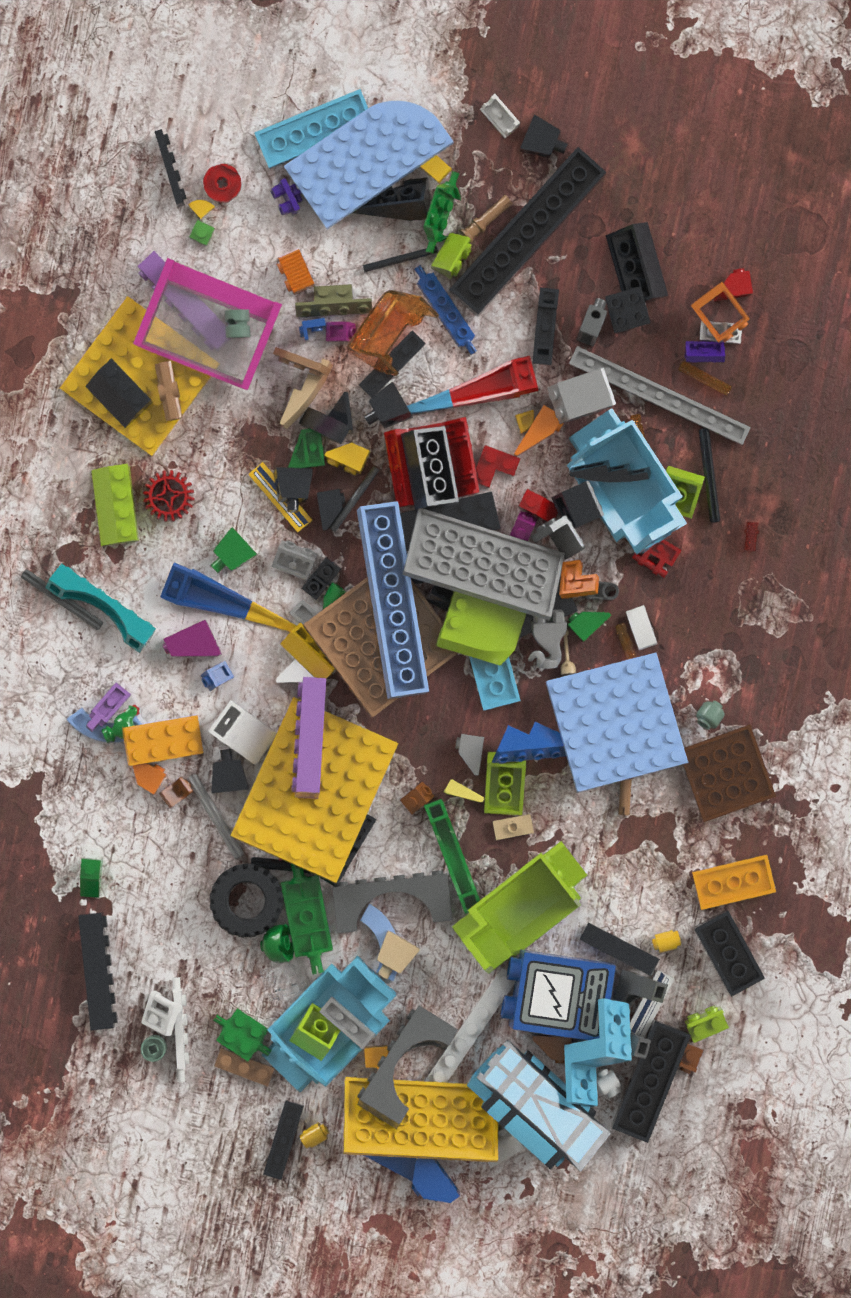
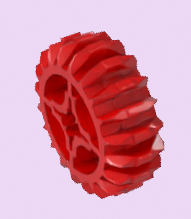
M164 470L162 471L163 477H160L158 473L155 474L156 481L153 478H149L150 482L153 483L152 486L145 484V487L150 490L149 492L143 491L144 495L149 496V498L143 499V502H150L146 509L153 508L150 514L153 516L158 513V520L164 515L165 522L168 521V516H171V520L174 522L175 515L182 519L183 517L180 514L182 511L186 515L189 513L185 508L186 506L189 508L193 507L188 501L195 500L194 497H189V494L195 492L193 489L188 490L192 486L191 482L184 484L188 479L186 476L180 480V472L174 477L173 470H170L169 476H167ZM169 481L179 483L183 490L173 491ZM163 482V492L153 496L156 487ZM167 487L171 494H175L173 497H171L170 502L167 501V498H163L167 495ZM184 496L182 505L174 510L175 500ZM154 502H166L169 512L158 509Z

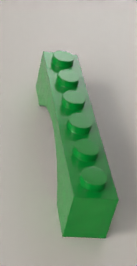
M441 798L425 804L424 807L460 903L466 914L469 913L468 910L480 901V898Z

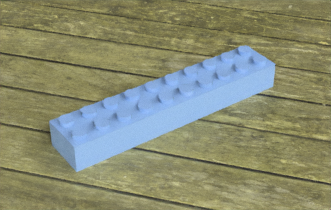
M398 501L360 506L357 509L387 699L425 694L429 692L411 577L402 575L407 553Z

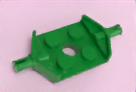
M452 171L449 182L446 181L443 184L437 185L423 225L427 240H429L426 249L428 253L433 254L436 243L447 239L448 236L443 235V232L447 227L449 213L453 209L454 199L461 201L459 190L456 187L459 176L457 172Z

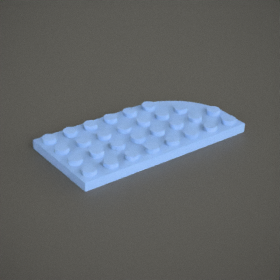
M387 101L371 106L287 163L284 168L326 229H329L454 144V142L437 117L427 109L411 102Z

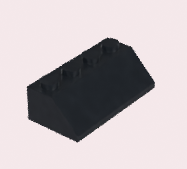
M648 222L632 224L607 234L606 239L621 292L641 286L646 303L668 296Z

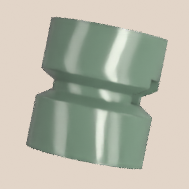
M249 310L225 311V322L228 323V326L225 327L226 338L251 337L250 326L247 325V322L250 321Z
M155 1034L150 1035L143 1041L140 1050L144 1059L155 1062L162 1059L168 1047L166 1040L162 1036Z

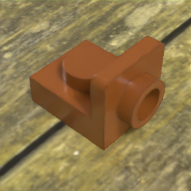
M687 1044L679 1064L680 1070L691 1074V1071L696 1073L704 1050Z

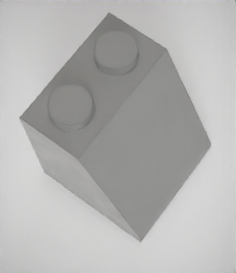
M604 368L556 383L547 388L559 424L596 414L616 404Z

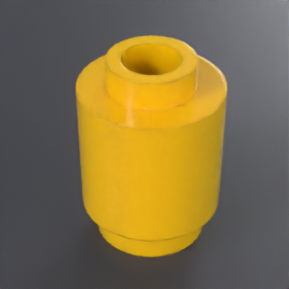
M670 930L655 934V939H652L654 950H658L659 953L677 949V946H681L678 931L673 932Z
M317 1122L302 1131L303 1134L299 1135L305 1148L308 1149L327 1140L329 1131L324 1123L321 1125Z

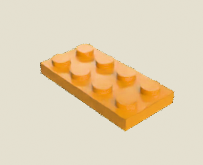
M198 715L122 728L128 766L203 753Z
M767 854L692 872L701 910L776 892Z

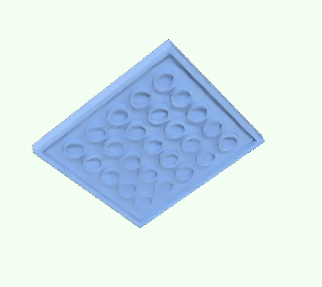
M657 653L546 681L577 793L688 763Z

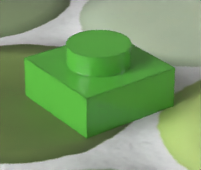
M197 220L189 238L207 246L215 228Z

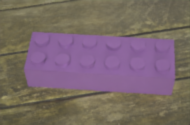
M303 677L302 682L298 684L297 697H301V701H297L296 716H300V720H296L295 735H299V737L295 739L294 754H297V758H294L293 773H296V778L293 777L291 791L295 792V798L318 799L326 678Z

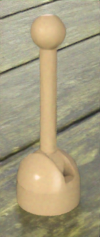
M566 630L563 636L566 661L561 665V675L576 673L574 663L569 661L568 630Z

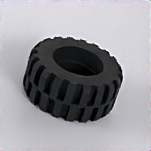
M249 863L235 865L223 872L214 882L209 898L210 910L213 913L214 920L229 934L242 938L256 937L271 928L279 919L284 902L282 887L278 879L269 870ZM244 882L257 885L265 897L263 910L257 916L249 919L238 917L229 906L231 890L236 885Z

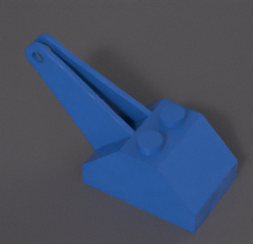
M363 1155L412 1181L411 1188L417 1196L421 1195L423 1199L452 1203L460 1197L459 1189L437 1159Z

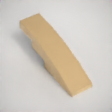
M322 358L321 364L331 369L333 366L331 362ZM308 373L302 390L294 388L280 421V425L283 428H289L304 413L317 396L328 376L320 374L318 377Z

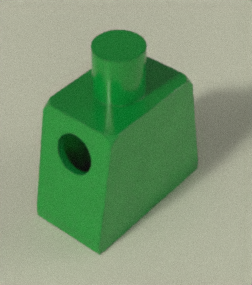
M231 527L213 550L218 558L210 566L217 573L226 566L233 572L258 554Z

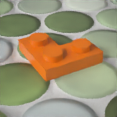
M581 560L563 562L559 591L560 597L563 599L598 594L599 576L597 574L582 575L583 563Z

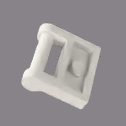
M152 991L149 995L141 1023L165 1036H171L177 1014L181 1012L182 1005L176 1001L168 1000L157 991ZM157 1003L169 1008L168 1013L156 1007Z

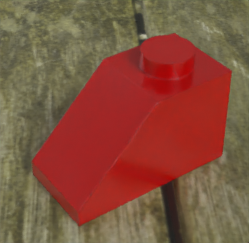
M744 268L733 270V273L724 282L734 298L751 296L753 294L750 271H744ZM723 291L713 298L714 302L728 299Z
M529 489L526 490L518 508L546 522L556 518L558 514L553 502Z

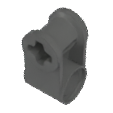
M599 581L598 594L582 596V599L614 600L618 597L619 588L614 583ZM609 586L614 587L616 590V594L613 597H608L605 594V589Z

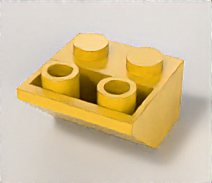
M349 443L327 451L325 458L328 459V464L337 468L341 465L345 467L344 470L346 472L356 475V473L361 474L370 451L354 443Z

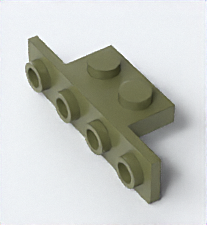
M352 284L314 286V302L295 303L296 317L304 318L373 312L372 298L353 299Z

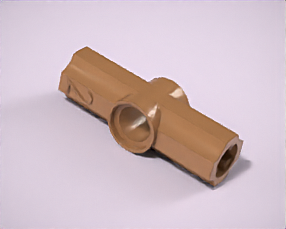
M172 362L155 364L159 383L158 392L163 403L166 421L181 419L180 394L177 381H175Z

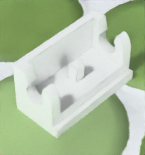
M496 94L487 103H484L480 109L504 138L520 126V122Z

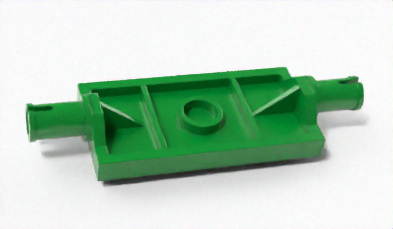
M291 864L293 878H291L292 880L282 881L281 887L295 958L307 956L310 960L312 975L317 974L316 966L320 974L324 972L321 961L322 953L333 951L320 879L318 875H304L302 868H297Z

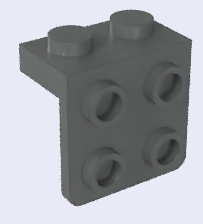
M566 515L557 521L553 518L536 528L537 533L531 536L536 543L549 535L559 552L565 553L564 559H568L585 549L583 540L578 536L572 522L568 520Z

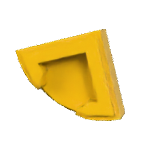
M195 200L188 204L200 220L215 208L212 203L205 200Z
M533 410L515 415L521 434L526 432L532 425L534 420Z

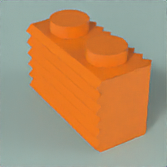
M299 249L278 258L280 263L277 264L281 275L285 273L287 281L284 283L288 292L293 291V294L296 295L315 286Z

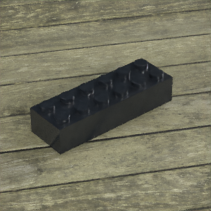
M655 1019L652 1021L646 1036L647 1039L651 1040L646 1059L640 1057L637 1059L612 1122V1129L646 1143L649 1142L690 1039V1033Z

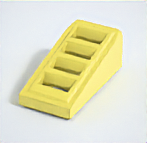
M453 779L450 780L444 790L446 794L472 801L483 802L484 800L483 796Z

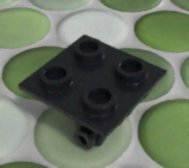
M641 286L605 296L614 334L626 332L629 329L651 323Z

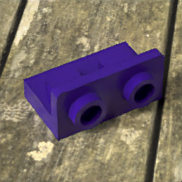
M686 341V362H725L724 342Z

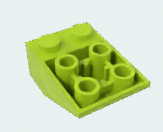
M449 233L433 261L431 269L449 279L453 275L457 277L462 268V259L466 260L471 252L470 238Z

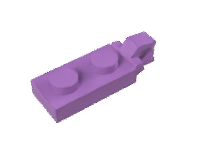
M116 682L91 710L89 715L91 720L86 725V728L93 732L98 725L103 727L107 724L131 694Z

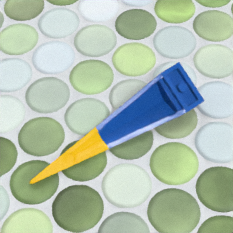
M175 562L171 567L160 598L176 605L229 615L289 632L297 626L195 569L191 570Z

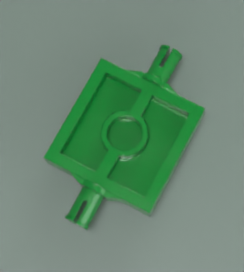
M238 1008L228 1020H225L218 1014L213 1021L222 1026L221 1034L216 1042L248 1062L258 1050L267 1057L272 1049L263 1044L268 1028Z

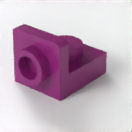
M347 321L326 322V341L355 342L357 335L355 323Z

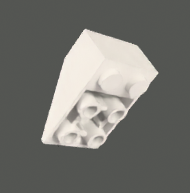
M230 700L208 730L209 733L254 765L258 763L277 734L232 700Z

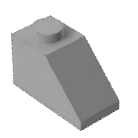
M461 734V738L457 737L455 749H459L458 753L474 775H479L484 737Z

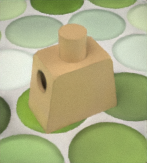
M388 930L377 957V961L383 964L378 974L388 979L393 970L401 973L416 956L420 948Z

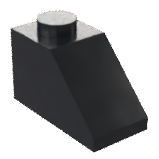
M340 489L317 493L323 532L328 531L342 511V505L346 504L345 495L340 493Z

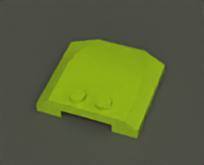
M454 591L436 646L501 665L516 649L526 613Z

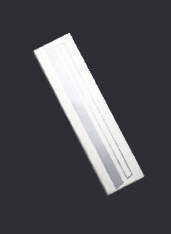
M659 970L655 972L652 978L668 984L666 994L674 981L673 977ZM642 998L630 1021L631 1031L636 1035L645 1037L662 1003Z

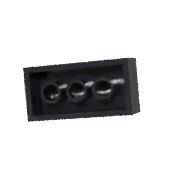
M445 426L417 429L402 433V443L415 510L459 502Z
M727 909L693 927L731 997L765 979Z

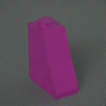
M207 620L198 622L164 638L165 643L162 644L166 654L170 653L172 657L222 655Z

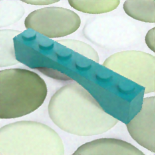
M62 563L47 582L45 588L60 599L83 601L103 611L116 624L124 643L139 653L150 641L156 630L150 622L141 619L134 611L128 610L118 600L112 599L102 589L96 588L86 578L80 577L70 567L64 566Z

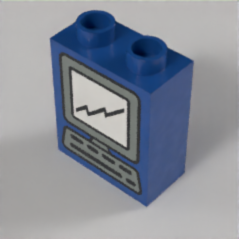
M520 949L519 958L510 957L508 962L507 980L515 981L513 996L504 995L501 1018L509 1019L508 1026L514 1030L583 1040L600 1038L598 1000H611L616 966L610 962Z

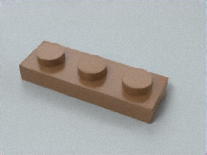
M275 347L273 352L275 356L279 357V362L289 365L291 362L294 364L293 367L302 371L307 368L309 373L318 377L320 374L328 376L331 370L321 363Z
M224 1048L220 1049L214 1065L217 1068L265 1086L269 1085L275 1069L253 1059L247 1062Z

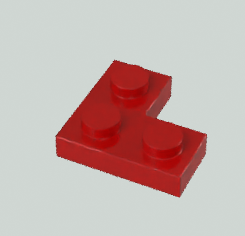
M485 445L476 467L478 483L489 488L496 470L514 477L521 458Z

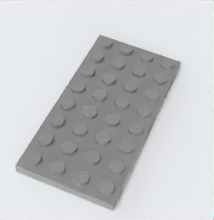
M418 509L402 575L549 621L553 612L565 553L426 509Z

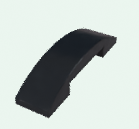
M540 287L532 364H552L559 289Z

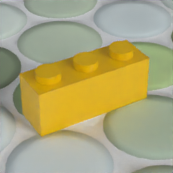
M301 622L280 643L313 677L327 679L335 671L332 664Z

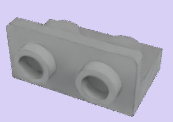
M282 540L272 567L308 580L318 554L309 548H301L291 541Z

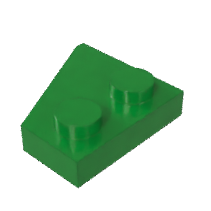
M302 429L288 468L325 466L322 436L311 429Z

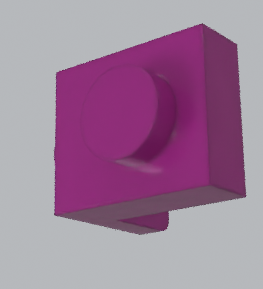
M520 511L509 536L528 541L537 518L529 512Z

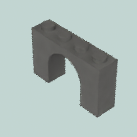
M622 970L613 1000L629 1003V1009L637 999L642 997L663 1003L668 984L634 972ZM631 1031V1055L646 1059L651 1040L636 1035Z

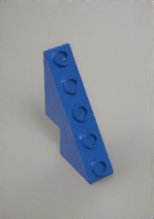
M535 722L528 735L508 725L492 763L503 764L512 761L522 762L524 760H540L543 758L555 759L566 756L560 733Z

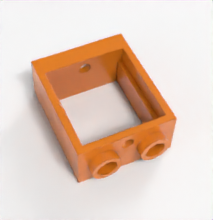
M720 282L691 304V307L718 343L721 340L725 343L733 337V331L737 328L741 331L748 325L747 321L750 319L723 282ZM723 291L742 318L719 334L700 308Z

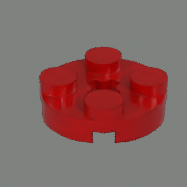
M220 164L213 166L207 170L203 178L205 192L209 198L216 202L229 203L240 193L242 186L241 177L238 171L231 165ZM225 178L228 185L219 188L217 181H222Z

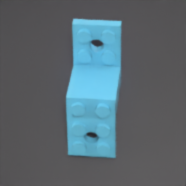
M599 999L600 1038L564 1045L567 1103L590 1107L598 1106L596 1067L632 1061L629 1003Z

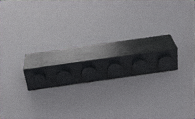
M103 912L80 914L78 918L90 1031L114 1028L115 1023H118V1015L113 1010V1004H116L115 992L112 993L111 985H114L113 973L109 972V966H112L111 954H107V947L110 946L109 935H105V928L108 927L107 916H103Z

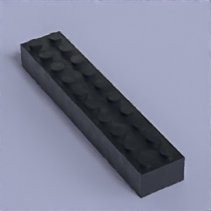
M577 147L453 284L449 292L475 316L479 317L599 184L607 172Z

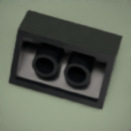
M112 358L96 372L85 386L124 428L153 403Z

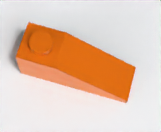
M543 405L516 449L514 456L518 457L553 435L555 431H560L564 423L559 424L554 410Z

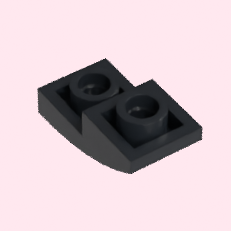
M326 557L301 589L317 600L342 568Z

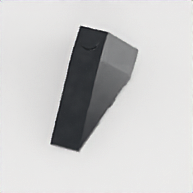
M428 177L403 181L404 185L395 188L390 186L352 213L407 221L424 220L431 205Z

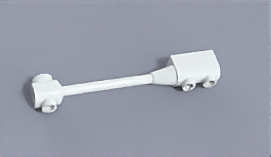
M604 1068L597 1073V1093L611 1098L622 1091V1085L612 1069L608 1071L607 1068ZM505 1128L498 1131V1161L488 1162L490 1168L524 1149L523 1144Z

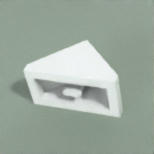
M295 659L276 678V683L302 682L303 677L313 676Z

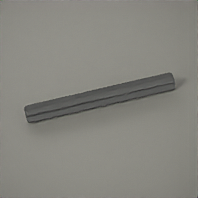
M26 569L22 573V579L94 629L99 630L102 627L103 621L71 599H60L45 588L47 583L31 571Z

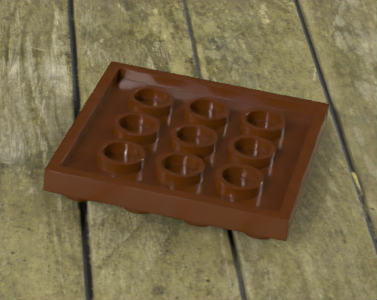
M750 724L684 747L688 763L684 764L683 767L703 822L776 797Z

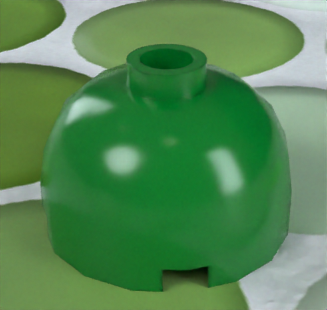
M281 924L269 928L260 941L261 951L264 952L269 960L275 963L290 962L289 960L293 959L294 948L293 943L289 940V935H291L289 926Z

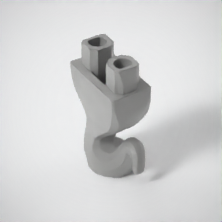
M553 610L552 619L549 621L533 616V620H531V633L534 639L550 654L546 658L541 651H534L530 654L528 661H533L536 658L538 668H556L560 664L562 656L560 640L567 630V623L562 610Z

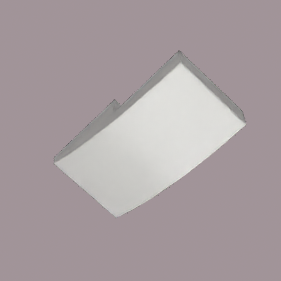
M701 321L700 340L718 342L703 321ZM710 321L719 334L734 324ZM737 328L733 331V337L725 343L741 344L742 330L739 331Z
M645 606L626 611L639 650L657 645Z

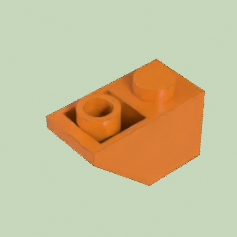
M149 763L133 765L137 785L155 795L167 776L164 773L165 769L156 763L154 766Z

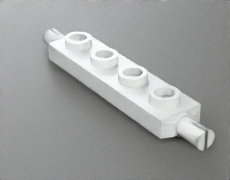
M180 977L172 978L174 1002L176 1001L182 1005V1010L177 1014L175 1021L177 1082H185L186 1064H189V1052H185V1045H188V1033H184V1025H187V1014H183V1006H186V995L182 994Z

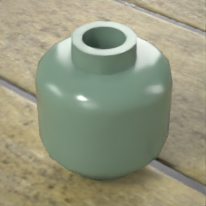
M717 701L704 702L696 714L697 723L707 730L717 728L725 715L722 709L723 706Z

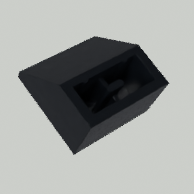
M589 480L551 497L560 518L566 515L568 520L572 522L574 529L604 516L602 507Z

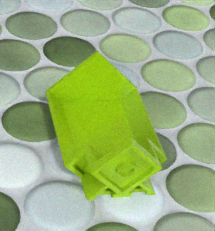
M560 841L544 855L542 853L537 855L468 910L469 913L454 924L452 928L481 967L490 974L506 960L509 961L510 957L519 955L520 949L525 950L581 906L579 900L582 898L573 887L588 875L562 841Z

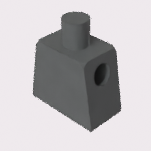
M596 298L594 305H589L576 338L577 341L594 347L607 311L604 310L607 303L605 300Z

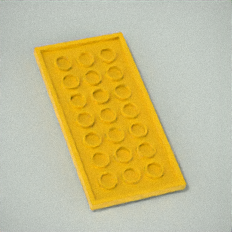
M345 1077L343 1154L479 1162L498 1161V1122L481 1107L484 1101L467 1084L393 1080L397 1096L409 1108L402 1122L395 1129L357 1105L359 1102L357 1097L363 1087L367 1088L370 1084L367 1082L368 1078Z

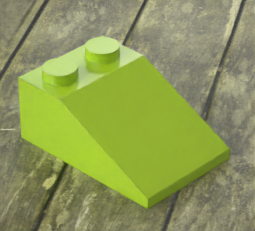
M488 752L484 813L523 815L526 760L503 764L492 763L496 752Z

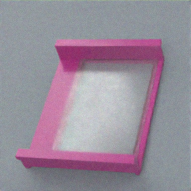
M167 258L133 344L248 390L282 304L270 301ZM249 310L250 321L247 322V325L250 326L251 337L226 338L225 327L228 326V323L225 322V311Z

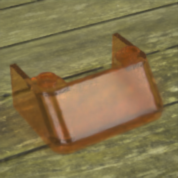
M388 290L379 298L348 343L347 348L354 356L378 372L397 376L399 373L391 365L392 358L388 353L407 326L419 325L424 316L437 318L439 315L422 296Z

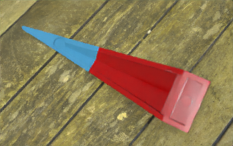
M530 355L512 359L465 383L407 407L411 414L520 398V395L537 392L539 390Z

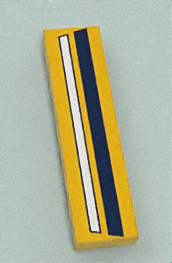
M263 462L248 474L297 532H300L313 521L300 505L299 512H287V502L278 501L274 475Z

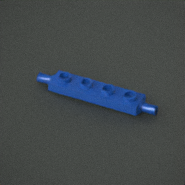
M421 265L416 267L414 270L420 277L417 286L458 347L465 346L470 355L477 352L471 342L475 337L474 333L435 274H426Z

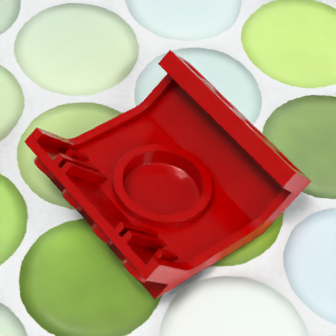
M466 417L409 429H393L384 432L394 494L399 508L414 506L401 434L417 429L445 426L458 498L480 493Z

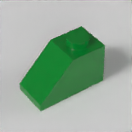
M575 612L568 619L570 623L567 626L584 642L612 615L609 612H581L580 614Z
M81 859L80 896L100 898L103 859Z

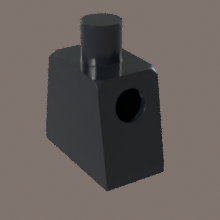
M534 115L520 151L550 158L553 150L564 154L568 143L558 140L560 135L558 128Z
M393 382L369 400L373 410L364 415L369 425L379 420L384 428L413 418Z
M276 467L273 475L277 498L279 502H287V512H299V503H305L308 499L313 469Z
M232 749L220 750L221 762H213L211 792L221 793L248 790L249 786L241 759L233 760Z

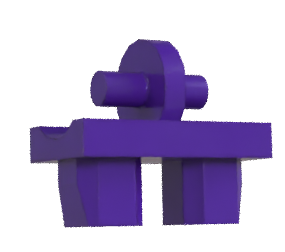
M284 178L270 192L274 199L283 196L285 200L284 203L278 206L281 215L291 213L293 216L300 210L298 203L303 202L302 193L295 184L289 186L286 178Z

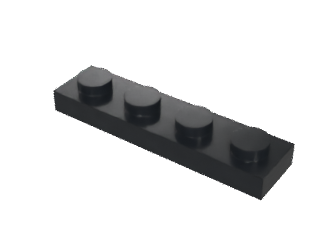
M162 129L155 131V135L176 205L181 207L185 205L184 200L187 197L184 188L180 189L178 182L181 181L179 171L174 170L173 163H176L173 152H169L167 145H170L168 134H164Z
M412 330L359 386L371 398L374 397L426 343Z
M285 1100L263 1175L282 1180L304 1105Z

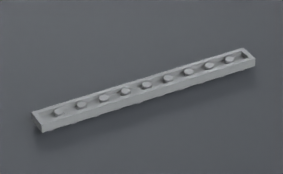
M578 346L569 362L570 365L587 373L604 368L610 384L740 445H743L751 428Z

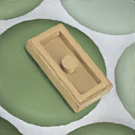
M530 814L493 821L496 840L534 833Z

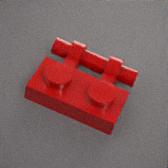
M662 540L653 545L643 555L634 553L632 558L640 566L644 565L652 570V573L656 576L660 575L665 578L668 571L662 568L663 565L666 563L672 567L682 550L668 541ZM650 554L659 559L658 564L647 559Z

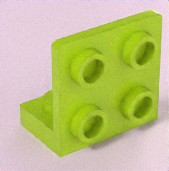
M710 1006L705 1009V1013L700 1015L698 1013L691 1014L687 1017L688 1020L684 1021L693 1043L729 1029L723 1015L724 1011L720 1006Z

